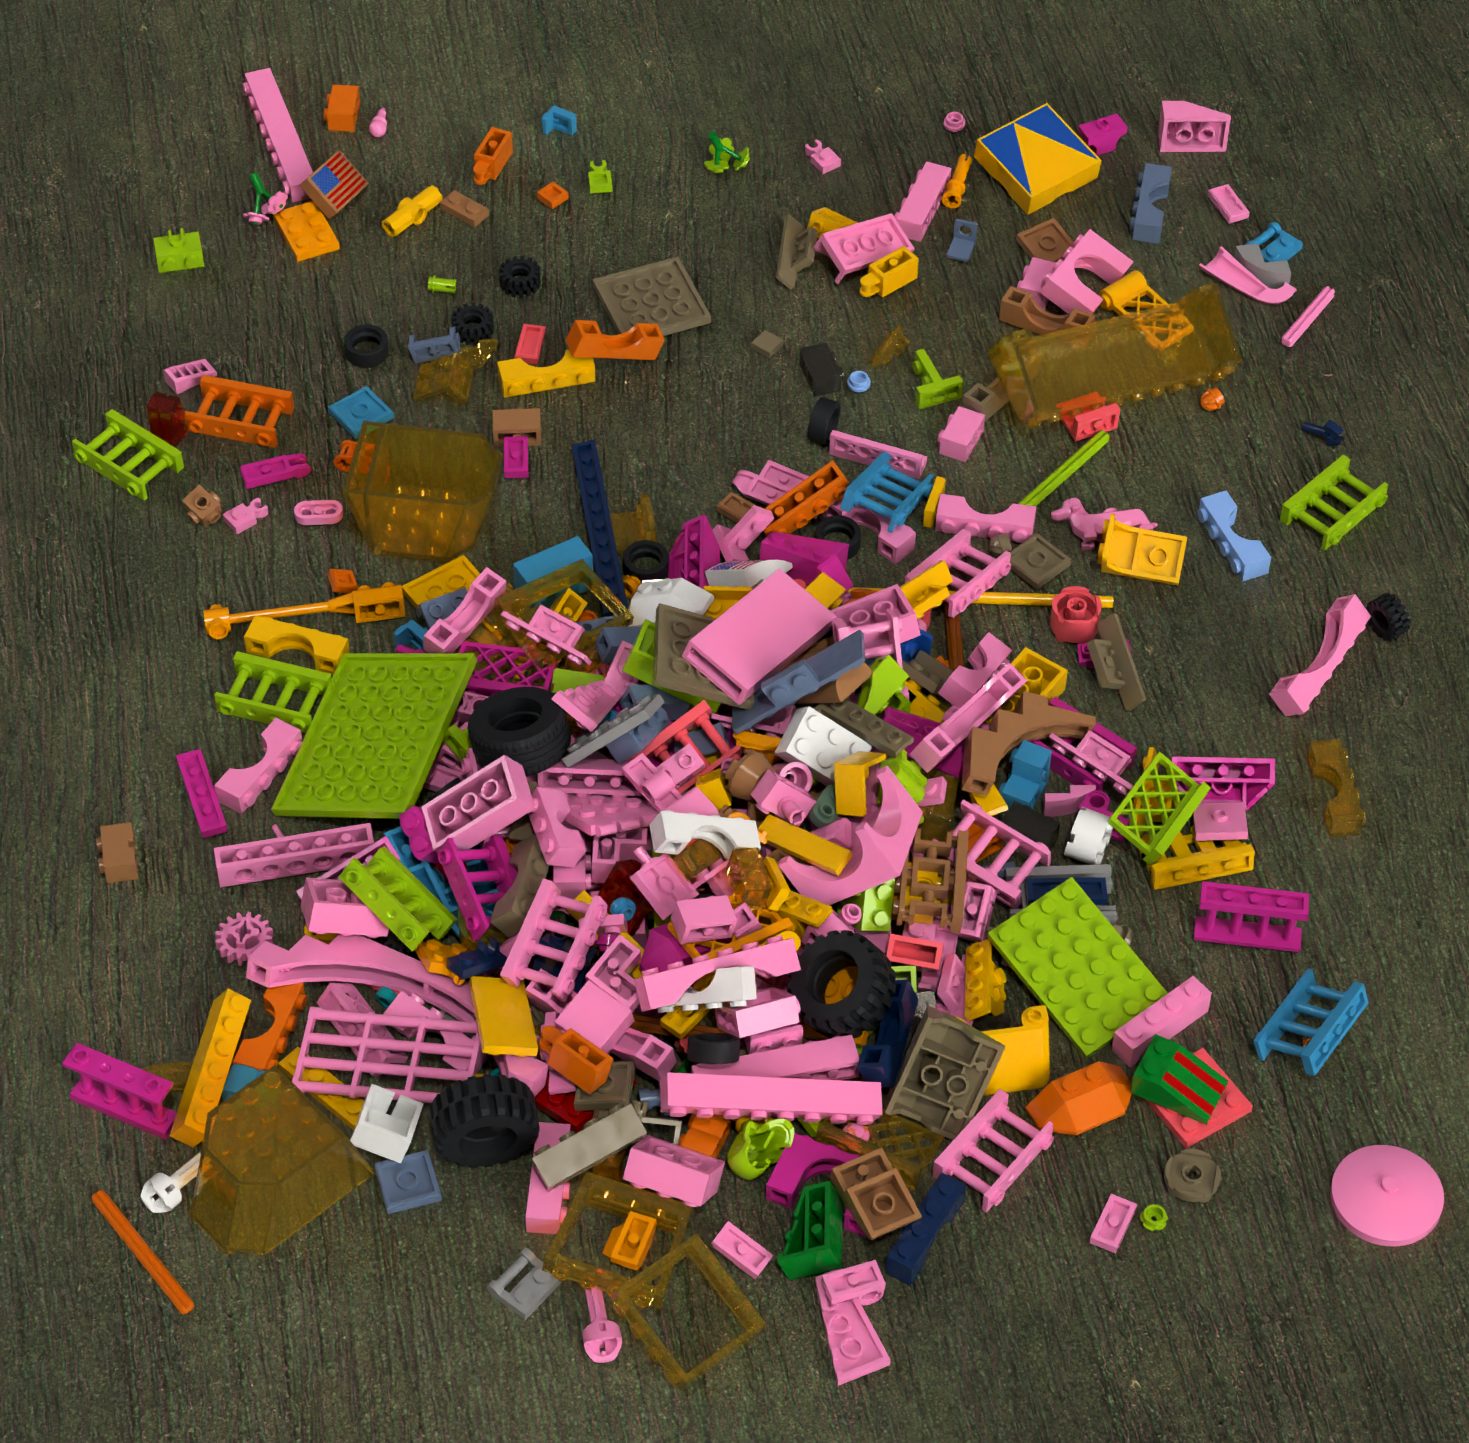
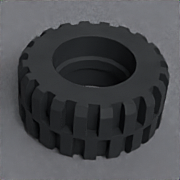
M837 930L830 931L826 937L821 934L814 938V943H807L803 947V953L801 955L797 954L801 970L788 974L791 981L787 982V992L795 995L799 1001V1018L818 1033L828 1038L852 1035L853 1038L862 1035V1031L866 1030L869 1032L875 1027L874 1023L877 1020L881 1022L885 1017L883 1013L886 1008L890 1009L893 1002L890 997L895 994L896 985L892 982L896 979L895 971L891 968L892 963L889 958L859 933L854 934L849 930H842L841 933ZM857 966L858 978L851 993L839 1002L826 1004L825 992L831 978L843 968Z
M483 1074L482 1077L472 1076L464 1081H456L453 1083V1086L445 1087L440 1094L436 1095L429 1109L434 1147L442 1158L451 1164L454 1162L457 1166L464 1167L469 1165L471 1168H478V1166L485 1165V1167H490L496 1163H506L511 1158L516 1159L520 1157L522 1152H527L539 1136L540 1127L533 1092L524 1082L514 1077L507 1078L506 1075L498 1074L497 1076H492L491 1074Z

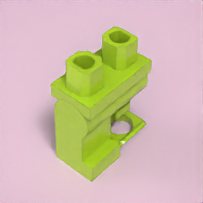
M904 749L895 758L889 755L887 760L881 761L880 768L888 765L916 804L920 803L925 796V789L923 787L927 786V778L920 772L921 766L916 761H908L907 752ZM879 782L877 804L881 806L883 791L882 785ZM923 815L921 816L919 824H922L924 821Z

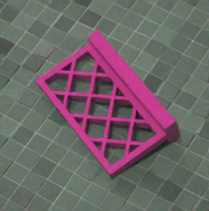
M463 641L459 653H466L467 650L477 651L480 654L476 656L478 659L477 663L484 660L488 664L486 668L478 672L475 669L473 670V675H471L465 688L466 692L488 697L500 691L516 687H537L550 692L553 670L557 668L560 660V654L554 652ZM494 654H502L504 658L492 663L488 657ZM518 657H526L528 661L516 666L512 660ZM542 660H552L551 665L542 670L537 663ZM509 663L513 669L501 675L497 669ZM533 666L537 672L525 678L522 671ZM492 671L497 676V678H495L492 681L483 680L481 678L491 673ZM515 675H518L522 680L516 684L507 683L506 681ZM541 677L545 681L544 687L532 686L530 684Z

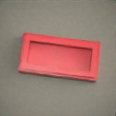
M523 324L515 359L521 358L527 364L538 365L546 335V326Z

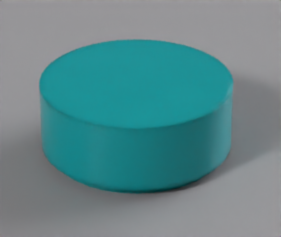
M381 986L375 994L377 1002L386 1009L397 997L394 991L384 986Z

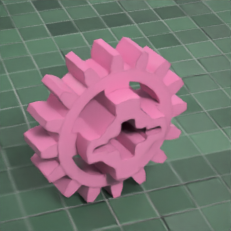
M247 912L246 917H242L240 913H237L236 919L228 916L227 924H219L220 931L215 932V943L221 958L227 956L228 963L237 960L238 966H241L243 961L248 962V956L264 941L274 944L273 930L269 927V921H262L259 914L252 918L251 912Z

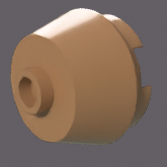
M746 749L744 750L745 756L740 761L734 759L725 775L729 782L725 788L730 791L733 797L756 801L750 795L768 769L773 772L775 770L762 752Z

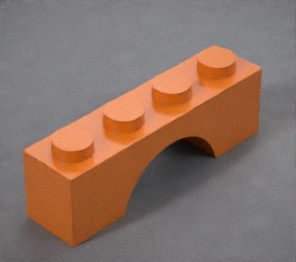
M575 320L565 341L573 357L655 360L665 339L658 324L636 323L630 330L622 334L605 335L601 333L596 321Z
M301 982L272 988L267 987L263 996L265 1011L273 1017L274 1023L263 1035L252 1039H243L233 1064H242L258 1071L265 1070L276 1073L279 1055L286 1051L290 1031H295L298 1022L297 1016L300 1010L303 1011L307 1004L308 996L305 995L304 984Z

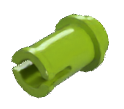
M436 275L429 277L428 291H432V293L438 291L455 294L457 279L436 278Z

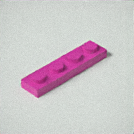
M201 749L176 755L177 764L202 839L228 832Z

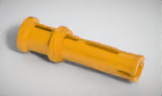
M961 154L958 157L952 179L946 183V192L942 195L941 200L948 208H957L961 204V196L965 193L966 189L964 182L972 163V158L969 155L966 161V154Z

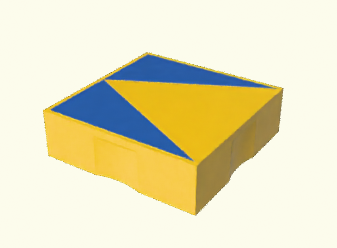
M1048 103L977 139L974 158L993 178L1005 187L1011 198L1027 215L1052 203L1059 196L1074 191L1097 179L1102 161Z

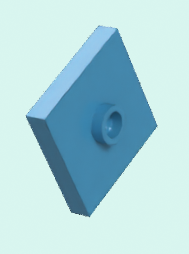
M367 386L328 406V412L355 439L394 419V412Z

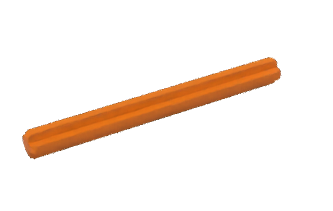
M104 1190L94 1193L92 1195L93 1204L179 1312L185 1315L194 1309L192 1299Z

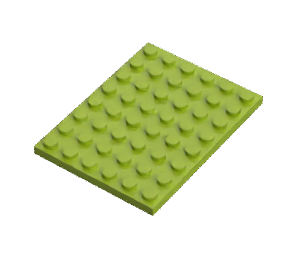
M343 653L271 808L274 815L400 819V814L416 804L445 737L444 734L449 728L478 661L475 654Z

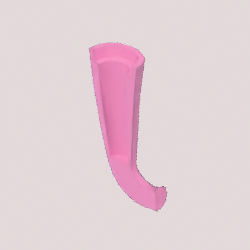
M1222 246L1210 263L1206 266L1202 263L1199 264V268L1202 271L1261 303L1281 304L1297 292L1296 288L1286 282L1281 288H1268Z

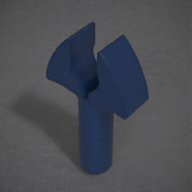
M1331 420L1324 427L1308 422L1302 425L1303 431L1325 437L1327 446L1338 445L1345 438L1339 436L1344 430Z

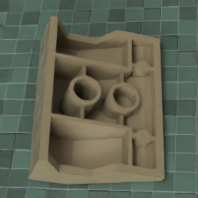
M927 1005L899 1067L894 1087H890L884 1100L885 1113L888 1115L900 1113L920 1121L931 1132L954 1140L973 1119L1003 1054L1005 1045L955 1016Z

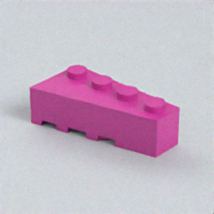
M888 706L882 711L880 716L882 720L913 737L914 743L904 748L907 756L910 758L912 757L909 754L937 726L942 724ZM964 741L934 768L962 779Z

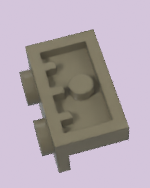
M922 650L918 652L916 658L912 659L911 662L902 660L903 670L909 675V678L939 695V690L949 676L954 672Z

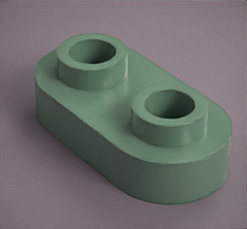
M835 784L828 785L821 792L816 800L817 802L809 812L811 822L819 828L833 823L839 816V814H836Z

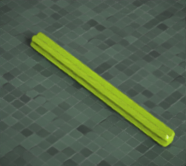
M1104 430L1096 433L1018 504L1037 506L1108 443L1109 434L1105 433Z

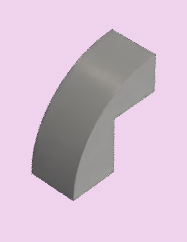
M1259 244L1236 246L1234 258L1268 288H1281L1285 282L1290 284L1291 270L1287 260L1264 262Z

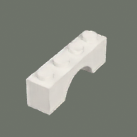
M665 810L660 811L649 824L655 853L678 855L690 840L694 838L712 843L727 860L749 862L761 849L756 821L745 820L741 817L725 818L719 815L705 816L696 813L686 814Z
M754 966L716 969L713 981L706 989L700 992L690 986L677 1003L659 1007L658 1013L674 1012V1006H682V1011L698 1010V1004H706V1009L723 1008L722 1002H730V1007L747 1006L746 1000L757 999Z

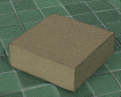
M766 330L751 342V349L767 358H771L783 346V339Z

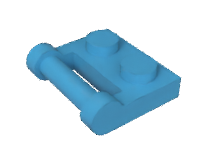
M1276 222L1268 225L1267 230L1253 241H1248L1244 244H1259L1260 247L1271 237L1275 238L1272 243L1261 250L1264 262L1288 261L1303 246L1302 241L1282 230Z

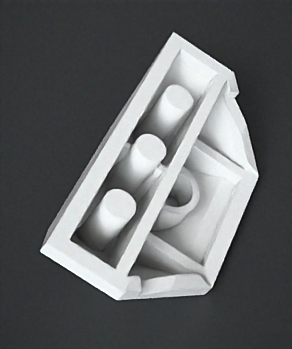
M666 578L655 582L646 581L639 585L637 592L631 599L624 622L627 627H641L645 619L655 623L656 608L659 603L702 615L715 598L713 594L683 578Z

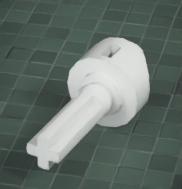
M202 1150L171 1176L156 1173L144 1184L140 1196L145 1206L153 1213L171 1211L182 1201L180 1189L213 1163L210 1159L212 1156ZM157 1193L159 1195V1198L157 1200H154L152 1196Z

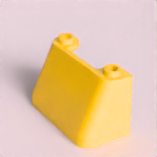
M1046 1005L1033 1006L1024 1010L1021 1015V1027L981 1031L1005 1045L1003 1054L984 1095L995 1094L999 1089L1007 1093L1039 1089L1047 1085L1050 1078L1049 1017Z

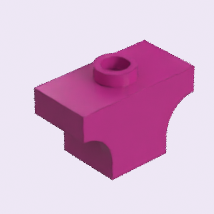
M1116 113L1078 125V133L1098 156L1116 150L1117 141L1121 136L1127 134L1128 127Z

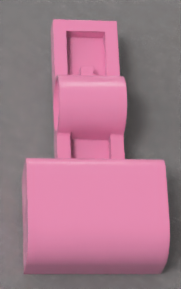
M643 753L622 767V773L659 813L660 811L671 810L676 813L720 816L716 807L699 788L694 787L682 796L676 790L671 777L664 770L659 771ZM699 838L691 839L683 850H685Z

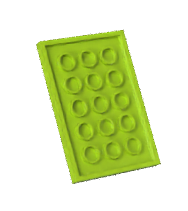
M1070 877L987 933L989 941L1039 1003L1046 1005L1048 1014L1085 1060L1111 1043L1116 1030L1168 994L1073 877Z

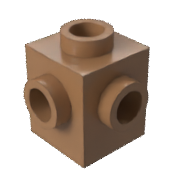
M200 484L182 500L183 506L188 512V518L196 525L200 523L206 528L209 524H214L221 516L220 498L213 491L208 493Z

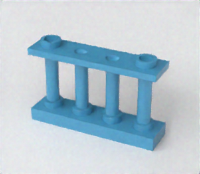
M883 451L846 488L840 509L848 513L854 506L858 507L859 505L891 519L887 531L892 533L898 526H903L907 516L925 498H929L935 475L930 473L920 482L893 469L892 465L889 464L892 455ZM889 477L915 490L911 491L885 478ZM879 486L881 488H884L898 496L905 498V500L903 501L899 498H896L882 490L877 489V487ZM868 496L874 497V498H876V499H878V500H880V501H882V502H884V503H886V504H888V505H891V506L895 507L896 509H895V510L890 509V508H888V507H886V506H884V505H882V504H880V503H878V502H876V501H873V500H871V499H869V498H867V497H868Z
M1308 968L1302 977L1297 980L1293 989L1262 1030L1256 1034L1253 1041L1259 1060L1264 1061L1272 1049L1300 1057L1305 1073L1315 1076L1369 1002L1364 984L1354 981L1347 991H1337L1317 985L1313 969ZM1313 995L1339 1002L1332 1010L1307 1004ZM1299 1013L1325 1020L1319 1028L1293 1022ZM1286 1031L1312 1038L1304 1047L1280 1040Z

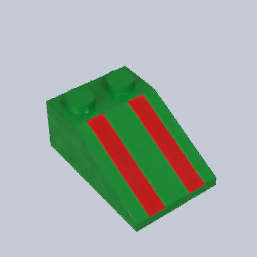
M1155 1034L1133 1075L1131 1093L1207 1125L1228 1084V1080L1181 1044Z

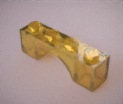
M1340 739L1310 741L1307 760L1312 777L1328 782L1335 788L1338 794L1334 799L1327 802L1324 814L1329 838L1360 835L1362 824L1366 823L1365 810L1361 809L1359 805V790L1354 788V772L1352 768L1349 769L1347 749H1343Z

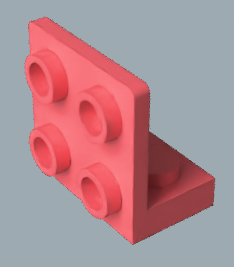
M1097 393L1055 406L1056 413L1075 442L1092 437L1100 430L1107 432L1118 427L1121 409L1117 403L1105 406Z

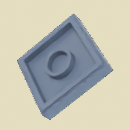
M428 1150L405 1155L401 1163L390 1159L374 1163L387 1214L442 1201Z

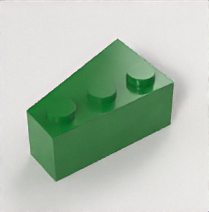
M831 1181L805 1186L793 1215L795 1218L791 1231H787L785 1236L787 1243L784 1251L779 1253L777 1258L778 1264L789 1280L842 1268L843 1201Z

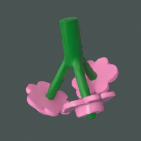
M256 172L249 176L257 192L254 213H243V217L251 224L260 225L263 221H269V218L265 217L264 214H276L285 207L288 194L279 191L276 195L272 196L265 190ZM261 195H262L263 198L265 199V201H266L267 203H265V204L261 207V209H262V211H261L262 214H259L260 202H261Z

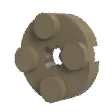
M1181 1150L1180 1154L1174 1157L1172 1155L1165 1166L1164 1181L1167 1185L1168 1193L1173 1197L1188 1202H1208L1211 1196L1216 1193L1220 1184L1221 1170L1219 1165L1217 1164L1216 1166L1215 1162L1211 1160L1212 1156L1202 1150ZM1190 1171H1194L1199 1178L1190 1179L1186 1175H1189Z

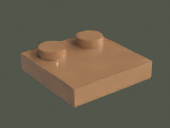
M1055 218L1018 233L1016 236V241L1031 260L1032 257L1056 263L1060 258L1064 261L1065 259L1062 256L1070 246L1075 247L1072 245L1074 243Z

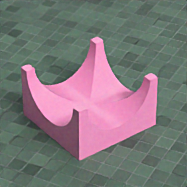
M888 765L880 768L877 773L883 791L882 805L869 816L846 818L851 822V849L849 850L852 852L853 857L839 876L815 865L800 864L789 855L780 859L778 866L801 895L827 905H832L901 875L923 811ZM808 813L806 817L811 825L812 830L814 831L819 829V827L815 826L811 822ZM838 816L834 822L843 819V817Z

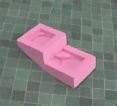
M1070 785L1069 793H1045L1043 817L1064 816L1078 812L1081 802L1089 792L1096 790V785Z

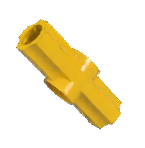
M431 185L412 199L409 197L404 198L399 203L397 211L382 221V228L388 236L393 238L411 224L420 225L425 220L427 212L442 201V194L437 187Z

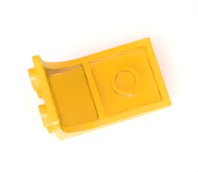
M1110 514V519L1104 520L1102 540L1105 543H1100L1097 564H1101V572L1179 585L1187 543L1186 536L1128 526L1119 522L1115 518L1116 514Z

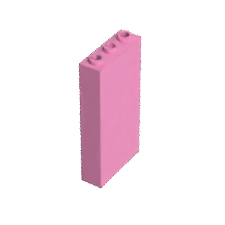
M779 568L689 640L682 657L733 701L741 705L761 688L762 682L778 674L823 637L832 626V619H835L837 616Z

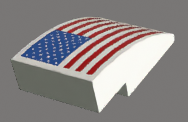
M784 560L728 561L711 567L705 571L709 586L752 587L755 584H761L779 568L786 573L793 566L792 563Z

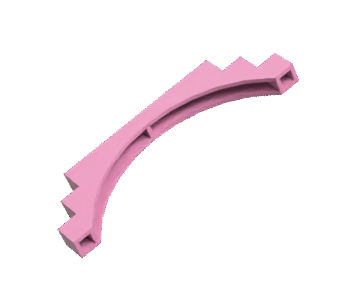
M339 934L329 944L304 935L289 951L264 941L248 956L246 978L268 988L300 982L340 981L369 984L378 987L384 986L399 992L403 991L408 995L414 993L422 1000L451 1014L459 1021L473 1022V1020H476L468 981H464L461 985H458V983L456 985L449 976L428 972L421 961L361 935L343 936ZM536 1035L537 1044H538V1043H539L540 1036ZM492 1055L499 1066L501 1075H506L507 1078L514 1077L524 1082L533 1092L534 1098L546 1085L549 1065L536 1059L537 1056Z

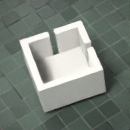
M371 1084L362 1104L349 1144L401 1163L411 1143L424 1103L400 1095L392 1114L388 1115L386 1112L395 1092Z

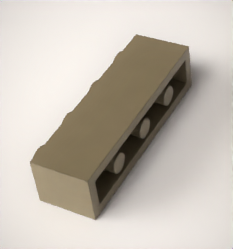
M623 1103L613 1107L608 1111L610 1115L602 1120L596 1117L584 1124V1130L576 1134L574 1131H570L559 1138L560 1143L550 1147L547 1144L534 1152L536 1156L532 1158V1164L548 1192L647 1137V1131L631 1103L625 1107Z

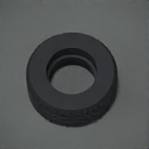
M516 687L500 691L482 701L475 708L468 721V733L477 763L484 768L501 756L506 755L523 766L526 776L540 773L556 764L565 755L570 745L571 732L566 711L552 700L554 694L537 687Z

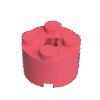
M1080 586L1066 587L1061 590L1060 594L1055 595L1052 600L1050 628L1055 634L1057 641L1062 643H1082L1094 639L1098 632L1097 624L1100 622L1102 603L1100 598L1089 593V589Z

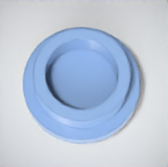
M854 371L847 379L848 388L854 392H864L869 389L871 384L867 373L863 371Z

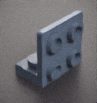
M466 587L419 604L415 609L418 619L424 617L429 629L439 618L442 620L446 619L464 600L468 593ZM481 624L464 641L482 635L483 629Z

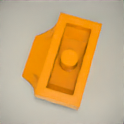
M747 731L733 734L736 745L739 744L743 753L746 749L762 752L771 765L782 760V758L774 754L782 738Z
M630 1211L626 1221L612 1229L602 1254L608 1256L613 1263L638 1271L643 1265L651 1246L657 1226V1219Z

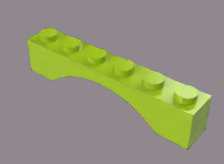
M889 654L878 657L869 667L873 674L862 683L859 699L856 704L874 715L886 709L889 705L888 700L890 697L897 695L905 687L904 682L909 677ZM812 777V785L814 786L817 783H819V781Z

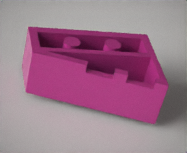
M772 532L761 542L760 560H784L790 562L793 568L787 571L786 574L794 580L801 579L810 585L816 579V568L833 554L838 557L846 570L849 544Z

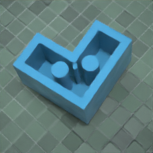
M1023 740L1019 749L1014 748L1010 757V762L1013 765L1008 774L1009 779L1007 783L1003 782L999 788V793L1007 804V811L1027 819L1029 818L1048 784L1052 750Z

